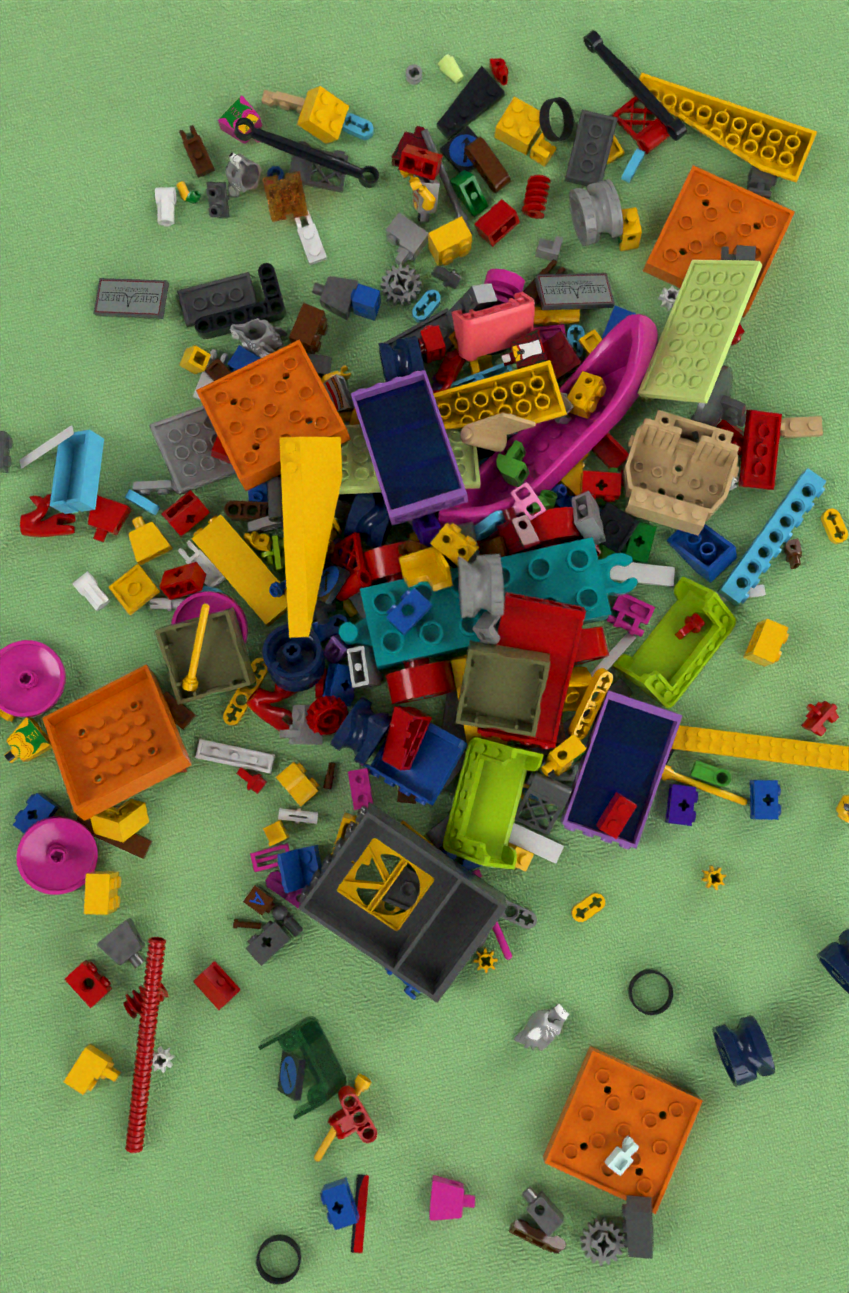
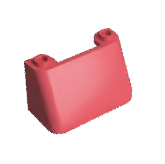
M524 292L514 294V299H508L509 302L480 311L471 309L469 313L465 314L462 313L461 309L452 311L459 356L466 359V361H474L477 357L511 348V341L533 331L534 299Z

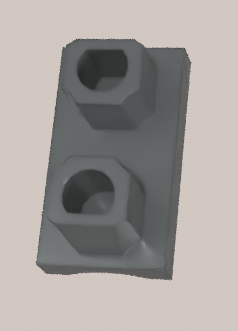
M207 182L206 191L210 217L228 218V200L230 198L227 195L226 182Z

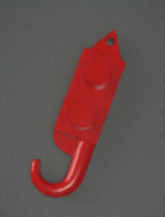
M457 349L447 352L436 374L437 382L443 384L441 389L433 391V393L450 389L452 383L456 381L466 360L459 356Z

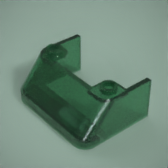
M307 1016L262 1040L258 1046L259 1050H262L278 1041L281 1048L287 1052L300 1048L317 1084L308 1090V1102L295 1109L293 1115L295 1120L326 1103L346 1085V1074L319 1021L313 1016Z

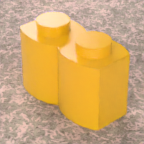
M293 762L276 778L300 806H303L319 792L317 787L320 785L313 777L309 779L306 776L305 772L307 770L300 762L298 764Z

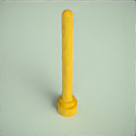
M206 603L201 607L189 672L182 682V688L186 691H196L198 687L196 672L210 608Z
M665 765L661 777L664 781L673 779L741 805L748 803V800L744 797L676 773L674 769H671V766Z
M358 1074L354 1080V1090L358 1097L361 1092L368 1090L372 1083L368 1077L362 1074ZM333 1126L314 1155L316 1162L321 1161L336 1136Z

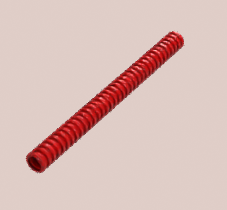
M151 937L148 939V957H146L147 963L145 965L147 969H145L146 975L144 976L146 981L143 983L145 987L143 988V1000L141 1001L142 1012H140L141 1018L139 1019L140 1024L138 1028L140 1030H138L139 1036L137 1037L138 1042L136 1046L138 1048L135 1055V1072L133 1073L134 1079L132 1081V1097L130 1099V1115L128 1117V1133L125 1150L130 1153L141 1152L144 1144L149 1084L151 1082L150 1072H152L151 1066L153 1064L152 1054H154L153 1048L155 1046L154 1036L156 1035L155 1030L157 1028L156 1018L158 1017L159 993L161 992L160 987L162 984L160 982L162 981V976L160 975L163 974L161 969L164 966L162 963L164 962V950L166 949L164 945L166 940L162 937Z

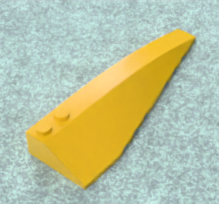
M641 73L639 80L669 113L759 170L797 183L817 131Z
M550 360L433 393L445 429H463L467 424L500 413L513 414L516 417L533 421L535 424L567 415ZM426 395L364 413L369 433L393 430L434 417ZM437 423L413 431L439 429Z

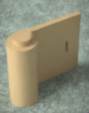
M500 413L465 425L461 430V440L465 444L501 452L506 447L508 434L536 425L535 422L516 417V415Z

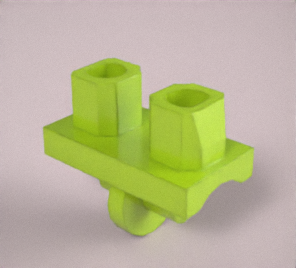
M278 535L272 536L274 551L270 548V551L261 553V558L267 559L268 565H272L273 558H275L276 570L279 573L284 572L283 569H285V556L282 557L281 550H284V538H279Z

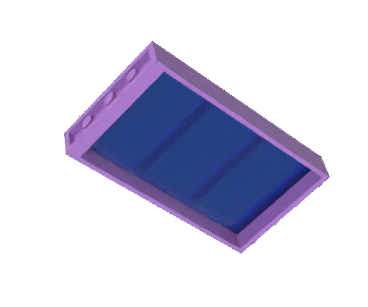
M425 370L415 371L410 375L396 377L391 381L377 383L372 387L361 388L351 393L392 526L468 502L467 492Z
M608 690L596 715L586 744L587 749L580 761L572 785V792L560 820L564 828L575 831V829L583 831L582 834L589 837L599 836L601 837L600 840L607 843L617 842L620 847L628 850L631 847L637 849L682 715ZM616 792L637 805L617 839L601 831L596 826Z

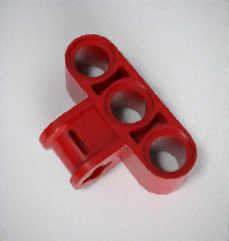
M343 1086L338 1092L342 1109L329 1117V1125L333 1126L338 1139H344L357 1132L364 1143L373 1142L376 1140L378 1133L371 1117L354 1088ZM352 1096L350 1100L345 1101L346 1097ZM357 1112H361L359 1116L354 1117ZM371 1128L368 1132H363L365 1129Z

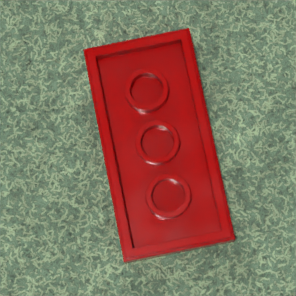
M746 410L738 487L774 490L782 414Z

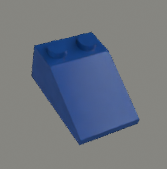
M706 524L698 536L677 530L667 539V543L696 573L709 583L737 559L736 546Z

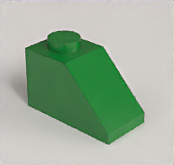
M463 170L450 179L456 196L473 217L489 207L474 174Z

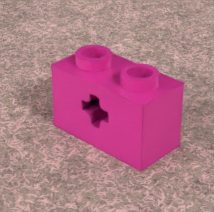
M368 768L348 771L354 810L360 809L363 805L366 807L369 802L374 805Z

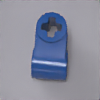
M340 614L330 617V621L326 624L320 625L318 621L313 623L312 628L320 642H324L339 634L340 627L336 626L339 624L338 620L346 623L350 622L348 618Z

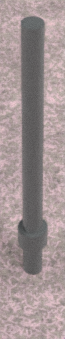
M428 129L421 131L428 150L438 153ZM441 161L439 176L457 215L455 218L457 219L462 216L473 235L467 222L469 219L466 212H463Z

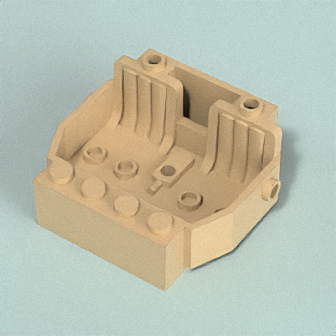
M660 410L657 411L654 420L645 418L643 424L637 428L635 436H630L628 446L631 448L622 474L625 497L629 498L625 513L698 536L705 525V521L707 522L726 500L732 479L737 477L739 467H737L739 446L731 443L734 432ZM697 431L699 439L693 437L692 432ZM679 467L681 472H677L675 468ZM658 491H663L664 495L659 494ZM680 496L683 500H679L676 497Z

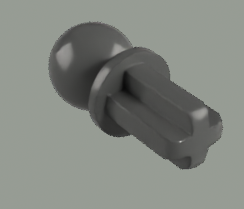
M283 905L274 907L272 911L274 919L283 921L284 923L281 926H285L293 936H298L303 928L295 921L294 915L292 914L289 917L288 910Z

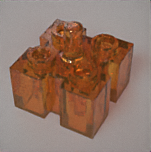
M300 171L286 173V178L280 180L278 175L263 178L272 222L286 220V215L293 214L294 218L308 215Z

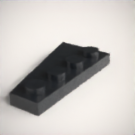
M482 65L437 122V128L447 140H450L505 96V92Z

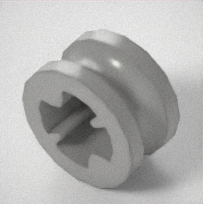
M413 64L407 67V82L412 85L421 82L422 69L418 65ZM413 72L417 73L415 77H411V74H413Z

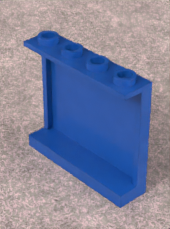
M429 723L410 770H399L382 760L387 738L372 764L368 765L365 763L364 766L369 768L370 771L368 773L376 778H379L380 775L384 777V782L394 787L396 784L401 787L399 791L407 796H410V794L415 795V801L425 806L428 803L433 806L468 744L440 727Z

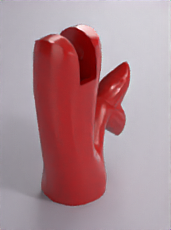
M51 494L43 498L40 496L29 497L37 508L32 512L21 515L20 531L22 535L53 537L75 533L74 526L63 525L76 522L75 514L58 513L41 521L50 507Z
M276 684L274 692L259 687L251 694L246 704L259 718L279 732L280 730H289V725L293 724L292 712L285 708L271 706L270 703L279 702L298 692L283 690Z

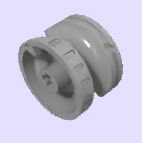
M610 179L589 184L587 191L582 188L570 190L571 217L582 246L597 243L602 232L609 233L612 238L622 235V209L617 191Z
M477 555V559L472 564L458 557L461 617H474L481 608L489 611L490 616H503L504 593L500 555Z

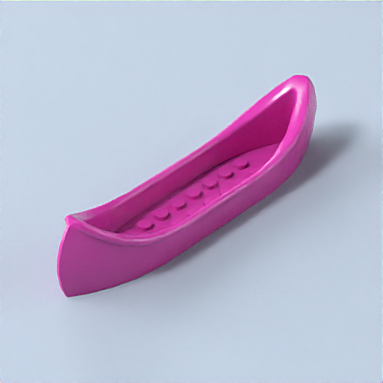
M642 314L628 315L619 322L559 389L560 393L569 394L582 371L602 377L606 386V392L600 398L595 411L591 413L590 417L586 419L568 413L572 419L567 424L557 423L555 419L537 423L534 427L518 431L517 434L507 441L503 451L495 452L479 466L480 488L466 489L468 502L439 511L438 522L441 529L447 522L449 524L454 523L455 525L473 522L474 526H476L491 513L513 507L515 499L510 492L518 487L505 482L496 461L499 453L506 456L508 448L512 446L515 440L522 442L526 451L522 462H525L530 473L524 483L527 482L537 497L540 496L542 490H551L623 418L639 397L638 390L658 344V331L655 323ZM525 487L515 493L520 500L530 496V492ZM519 513L517 517L524 516V514Z

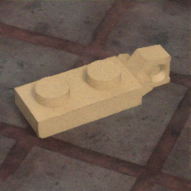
M264 90L262 96V103L270 107L278 105L283 110L293 109L299 114L305 98L279 91L275 93Z
M822 416L794 417L781 420L780 437L800 438L820 437L823 435Z

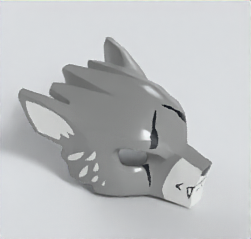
M231 153L225 170L228 179V192L230 197H239L240 191L244 193L246 190L258 187L262 169L260 165L247 159L245 156Z
M254 319L245 324H232L230 328L232 338L240 340L245 349L260 358L281 349L283 342L279 337L288 336L287 332L282 328L273 327L267 320ZM252 328H255V329L257 330V331H255V332H250V333H249V331H250Z
M557 1004L552 1009L538 1010L532 1014L524 1030L519 1032L514 1040L525 1044V1048L531 1046V1050H534L537 1046L542 1051L554 1040L556 1035L560 1034L563 1023L569 1016V1013L560 1004Z

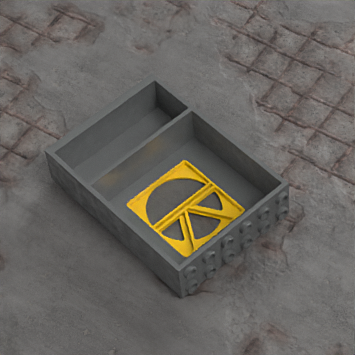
M369 802L366 807L363 805L360 808L355 823L353 821L350 822L345 830L344 838L340 837L334 845L333 854L328 853L323 861L324 864L321 870L317 869L310 884H306L301 891V896L298 899L300 902L298 909L438 1003L507 909L506 897L499 890ZM381 854L400 857V861L390 875L381 859ZM372 857L384 882L356 880L355 876L360 865ZM409 863L417 873L420 883V892L416 902L408 910L399 914L388 915L374 911ZM356 889H376L378 892L370 903L366 905L360 899Z

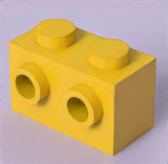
M582 371L567 396L568 400L573 404V408L569 413L586 419L590 417L591 413L595 411L600 398L606 392V386L602 377Z
M447 522L430 544L458 566V557L468 561L478 549L476 546L477 542L470 536L465 537L461 534V529L457 525Z

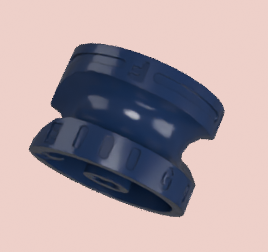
M416 335L395 340L393 348L389 344L378 343L385 382L391 381L396 377L410 375L415 371L424 370ZM425 387L414 389L417 394L426 393ZM408 392L389 397V399L393 400L404 397Z
M388 492L392 510L398 508L400 496ZM357 493L347 519L344 537L347 538L356 532L362 535L365 545L373 548L384 546L392 527L384 498L378 497L374 493Z
M285 624L274 629L266 638L262 650L263 659L271 679L278 687L290 692H301L310 689L319 682L324 674L326 664L320 640L312 629L310 630L309 637L289 638V626Z
M364 696L358 700L330 743L338 751L342 748H350L355 755L354 761L362 767L386 735L392 719L388 712L375 714L371 708L373 702Z
M845 929L839 936V943L832 942L817 954V957L833 979L849 994V929Z
M752 1015L740 1018L737 1029H730L725 1024L713 1027V1036L718 1053L735 1087L756 1080L757 1072L761 1076L775 1074V1066L769 1046L758 1022Z

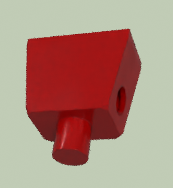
M97 495L96 509L90 510L88 525L96 529L93 539L104 543L107 533L117 536L132 509L128 505Z

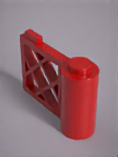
M634 96L614 112L612 116L618 118L617 123L637 142L639 149L648 154L670 137L666 130V126L657 118L654 121L646 120V114L652 113L645 106L644 109L633 108L634 104L639 101ZM622 113H631L630 120H624L620 115ZM633 113L644 114V119L632 120ZM632 125H643V129L636 133L632 129Z
M354 532L337 543L334 553L330 555L331 563L342 568L345 566L351 572L336 596V599L339 601L349 599L359 593L361 588L369 587L372 584L371 575L365 570L360 535ZM352 541H354V547L351 551L350 546L352 544ZM342 548L343 551L341 557L339 558L338 550ZM348 553H349V554H350V558H349V560H348V563H346L345 560H346V557H347V555H348ZM356 558L358 566L353 568V564Z

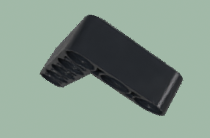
M263 263L258 268L265 297L264 301L198 318L194 323V327L199 337L210 339L231 333L230 328L232 324H245L254 319L267 320L268 323L282 320L286 315V309L273 265ZM266 272L272 273L269 277L263 276ZM275 289L276 292L274 294H268L269 290ZM274 307H281V310L278 312L272 311ZM258 311L263 312L260 317L254 316ZM239 316L245 317L243 321H236ZM227 321L224 326H218L219 322ZM204 325L209 326L205 331L200 330Z

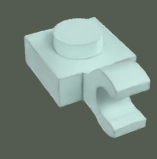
M626 1136L622 1142V1148L620 1149L617 1146L604 1162L621 1176L633 1162L630 1156L638 1150L639 1146L631 1137Z

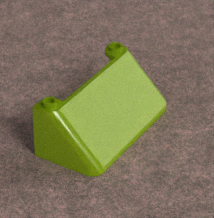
M683 576L674 587V595L677 598L676 602L632 657L623 654L612 665L623 676L666 708H671L675 705L736 625V618L715 591ZM696 612L704 620L705 625L700 628L701 631L699 633L690 632L679 640L675 634L685 626V618L692 616Z
M480 737L472 738L467 747L443 839L444 849L449 853L482 866L514 869L517 853L515 849L508 846L526 773L527 770L537 771L540 768L544 754Z

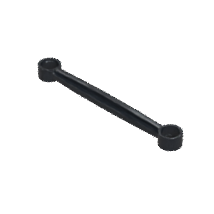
M592 30L583 37L587 49L591 53L596 52L619 80L632 91V94L666 126V130L673 140L678 141L687 134V129L683 122L671 116L647 87L603 44L601 36L595 30Z
M240 118L236 122L234 133L239 140L248 141L253 138L309 162L358 178L360 184L366 188L374 187L379 179V172L373 166L368 165L362 169L312 147L255 128L254 123L248 118ZM246 125L250 128L251 132L243 134L238 130V126ZM370 172L374 175L375 180L372 182L367 181L363 177V173Z

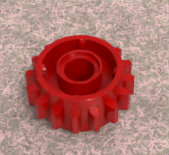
M334 695L318 698L310 705L307 710L308 715L305 718L309 728L314 733L318 732L320 735H329L338 731L349 712L347 711L346 704L340 697L336 699Z

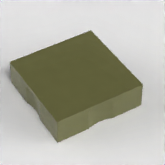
M234 607L208 614L196 672L198 680L196 691L184 690L182 682L189 672L199 617L155 630L162 656L169 669L170 681L178 705L204 698L212 693L226 692L245 687L256 681Z
M470 641L456 713V723L480 728H497L510 733L535 737L540 715V701L545 690L550 667V654Z

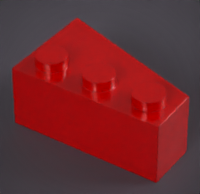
M395 706L382 760L399 770H410L432 716L415 707Z

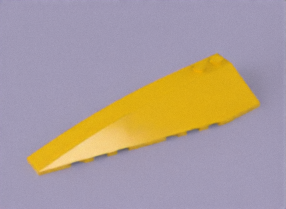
M280 437L289 638L309 637L342 482L341 437Z

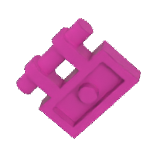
M628 594L617 597L612 607V610L619 612L617 617L610 615L606 621L612 623L616 628L620 627L629 631L628 633L633 636L635 634L642 637L644 630L638 628L640 623L648 625L655 607ZM624 615L634 619L633 623L630 624L623 621Z

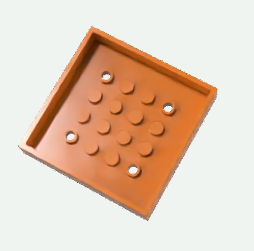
M693 165L646 262L643 272L681 288L692 260H721V248L724 246L729 247V254H732L737 245L756 246L755 261H760L762 268L742 315L744 318L756 297L795 211ZM679 251H684L685 255H681Z
M300 339L196 390L245 491L281 474L280 437H341V444L351 440L345 424Z
M147 664L42 718L73 810L84 821L192 765L157 677Z
M589 1046L544 1152V1162L623 1200H626L627 1195L651 1197L652 1213L656 1214L703 1100L693 1092ZM606 1086L611 1087L609 1092H604ZM661 1111L665 1112L664 1117H659ZM629 1136L639 1148L630 1156L633 1162L620 1176L608 1167L604 1161L617 1146L621 1149L624 1138ZM581 1143H587V1147L581 1148ZM642 1168V1172L639 1174L635 1173V1170Z

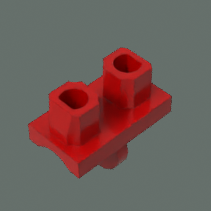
M827 701L818 702L815 706L808 704L806 708L809 713L806 715L807 719L801 726L815 735L822 736L826 732L823 723L826 720L829 723H834L839 718L835 711L838 707Z

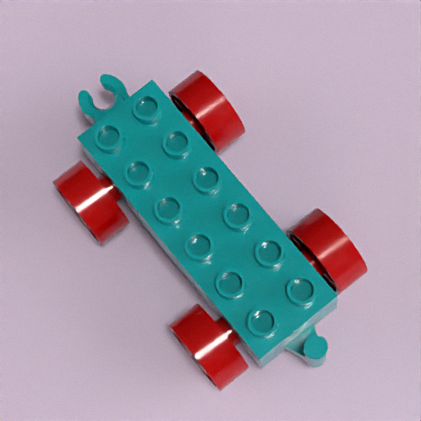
M573 507L548 509L532 519L530 522L540 544L518 552L519 554L500 558L504 597L505 592L585 607L586 614L583 625L607 619L611 615L607 596L627 594L638 584V580L634 577L628 578L622 583H616L611 579L610 570L612 567H627L632 563V557L624 553H614L605 559L598 560L593 537L579 540L581 534L574 524ZM406 542L385 545L363 553L365 570L370 573L372 578V584L369 587L360 589L366 617L355 625L351 622L343 623L339 629L340 638L346 644H360L373 647L378 670L404 665L405 669L386 675L392 705L419 701L456 691L451 662L430 663L429 659L468 651L470 641L481 642L472 628L484 612H489L481 608L474 617H461L458 567L450 569L453 586L435 592L428 581L408 587L402 576L399 558L403 555L398 552L399 545L402 543L406 544ZM415 588L432 604V608L403 636L386 619L388 616L386 612L394 604L397 606L402 601L401 596L408 589L412 591ZM405 606L402 609V613L406 616H410L414 612L411 606ZM499 618V620L497 621V623L495 624V625H496L495 630L497 631V633H498L500 618ZM603 627L582 629L574 666L608 657L609 652Z

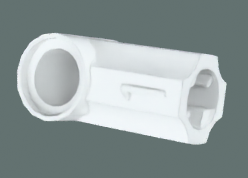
M175 187L155 188L158 224L171 226L175 224L174 205L177 202Z
M88 571L72 583L77 591L86 597L96 611L103 609L110 602L105 593L99 588L98 582Z

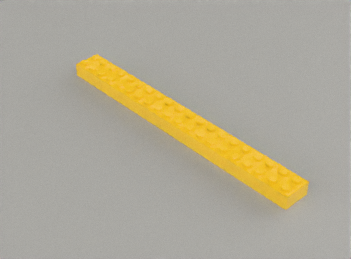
M623 718L620 743L662 748L670 724ZM679 725L671 748L674 750L849 771L848 746Z

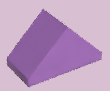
M337 634L329 640L323 654L330 663L339 664L347 656L346 649L354 648L355 646L346 644L340 638V635Z

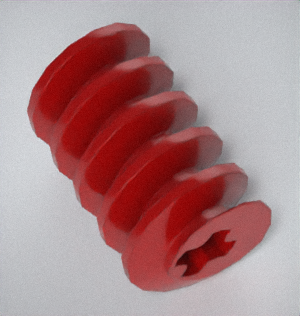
M533 175L527 181L528 185L526 186L522 212L530 218L543 219L544 214L542 212L546 210V207L543 205L547 204L545 198L548 197V192L546 191L550 189L548 184L551 183V180L544 175Z
M163 984L160 987V1002L164 1001L165 997L169 998ZM142 985L139 986L140 993L132 990L133 997L129 994L125 995L127 1001L124 1002V1007L133 1019L137 1018V1014L140 1015V1012H142L141 1001L143 1000L142 994L144 993Z

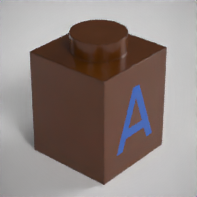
M256 884L243 902L260 915H263L265 912L269 914L273 909L275 897Z

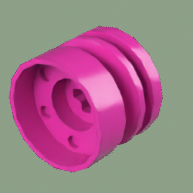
M490 269L487 271L484 284H492L498 300L493 306L509 302L508 299L510 298L514 299L515 293L522 292L525 281L514 272L504 269Z

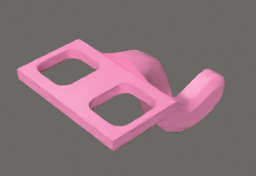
M527 482L510 492L515 499L513 507L516 515L524 513L531 521L546 511V508ZM525 487L530 492V496L520 500L515 493ZM533 503H537L541 511L532 516L526 508ZM498 530L492 533L490 537L499 535Z

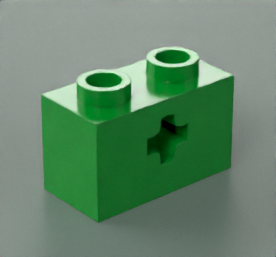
M640 522L627 541V544L621 550V553L631 556L634 563L647 564L657 526ZM636 539H639L641 544L639 547L636 546Z

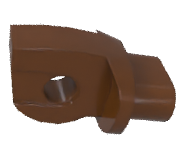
M796 538L788 540L783 548L787 555L786 562L790 563L791 569H796L801 564L802 550L799 539Z

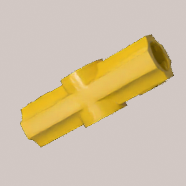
M535 307L534 325L579 324L580 309L542 310L541 307Z

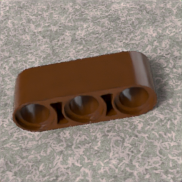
M482 137L476 138L464 148L465 154L491 191L497 193L511 182L509 174Z
M233 500L227 502L224 510L231 520L251 522L268 516V502ZM238 507L239 511L237 514L231 515L230 509ZM257 508L258 512L256 515L250 516L249 510Z

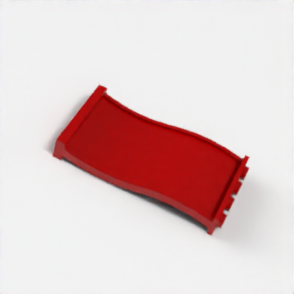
M505 592L504 613L500 618L498 635L501 639L495 645L550 654V667L545 690L540 701V715L535 737L510 733L497 728L478 727L477 733L487 738L495 736L500 737L503 741H519L523 745L535 744L543 749L556 747L565 698L586 614L585 607Z

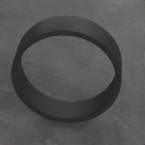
M562 97L546 100L540 109V127L543 135L549 141L558 142L566 140L570 137L573 130V112L570 104ZM553 102L558 104L564 118L563 132L560 137L554 134L550 125L549 113Z
M643 970L637 973L630 981L628 995L631 1003L638 1011L646 1015H658L667 1010L671 1005L673 988L670 981L662 973L656 970ZM649 973L662 976L669 988V996L666 1003L655 1011L640 1009L635 1004L632 996L633 986L637 979Z
M273 1235L267 1238L260 1246L256 1258L259 1274L264 1280L272 1284L279 1285L291 1281L300 1268L301 1250L295 1240L289 1236ZM274 1241H283L290 1244L298 1256L297 1268L293 1273L283 1278L270 1276L264 1271L260 1263L262 1249Z

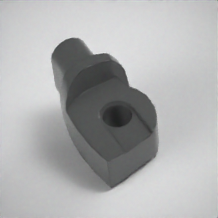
M441 266L434 267L431 275L443 281L444 287L450 286L453 289H456L462 277L455 273V269L449 272Z

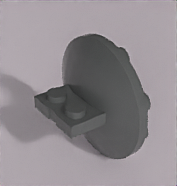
M722 366L708 403H698L695 415H692L690 420L716 427L720 420L723 419L732 426L738 425L743 427L746 422V404L730 398L733 386L731 367ZM692 432V436L699 439L698 432Z

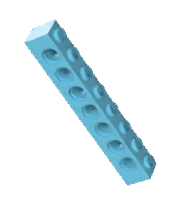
M808 468L802 472L717 591L719 595L735 606L740 602L743 604L749 597L747 592L751 587L754 589L760 581L759 575L769 569L771 566L769 561L772 557L776 558L782 550L780 546L783 542L787 543L793 535L791 531L794 526L797 528L804 519L802 518L804 512L808 513L814 506L812 502L814 498H819L824 492L825 488L823 486L827 482ZM802 489L808 491L809 497H805L802 494ZM791 504H795L798 507V512H794L791 509ZM780 519L786 520L787 527L781 525ZM770 534H773V535L776 536V538H777V541H776V542H772V541L770 540V538H769V535H770ZM759 549H762V550L765 551V553H766V557H765V558H763V557H761V556L759 555V553H758ZM748 564L755 567L754 573L749 572ZM737 579L744 582V588L737 586Z

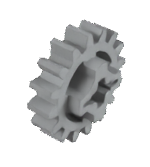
M399 264L397 269L393 265L392 271L386 270L387 276H382L383 283H381V288L384 289L382 291L383 296L388 295V302L393 299L394 305L400 302L401 306H403L405 301L411 304V298L413 300L417 299L416 294L421 293L419 288L421 287V281H419L420 275H415V269L410 271L409 265L402 268V264ZM398 280L402 285H404V289L403 287H401V285H398ZM412 285H414L412 291L409 293V288H411Z
M596 1218L594 1219V1225L590 1222L587 1223L588 1230L583 1228L582 1231L585 1236H580V1240L583 1242L581 1248L582 1251H585L586 1258L591 1256L593 1264L598 1260L600 1266H602L603 1261L610 1265V1259L617 1261L616 1254L622 1255L620 1247H624V1242L621 1241L624 1236L622 1233H619L620 1228L618 1225L614 1227L612 1220L607 1224L605 1218H602L600 1223ZM608 1230L614 1234L615 1238L608 1235ZM603 1236H604L605 1241H603V1243H602L601 1246H600L599 1243L602 1242V1239H603ZM590 1246H592V1248H596L597 1253H595V1252L590 1248Z

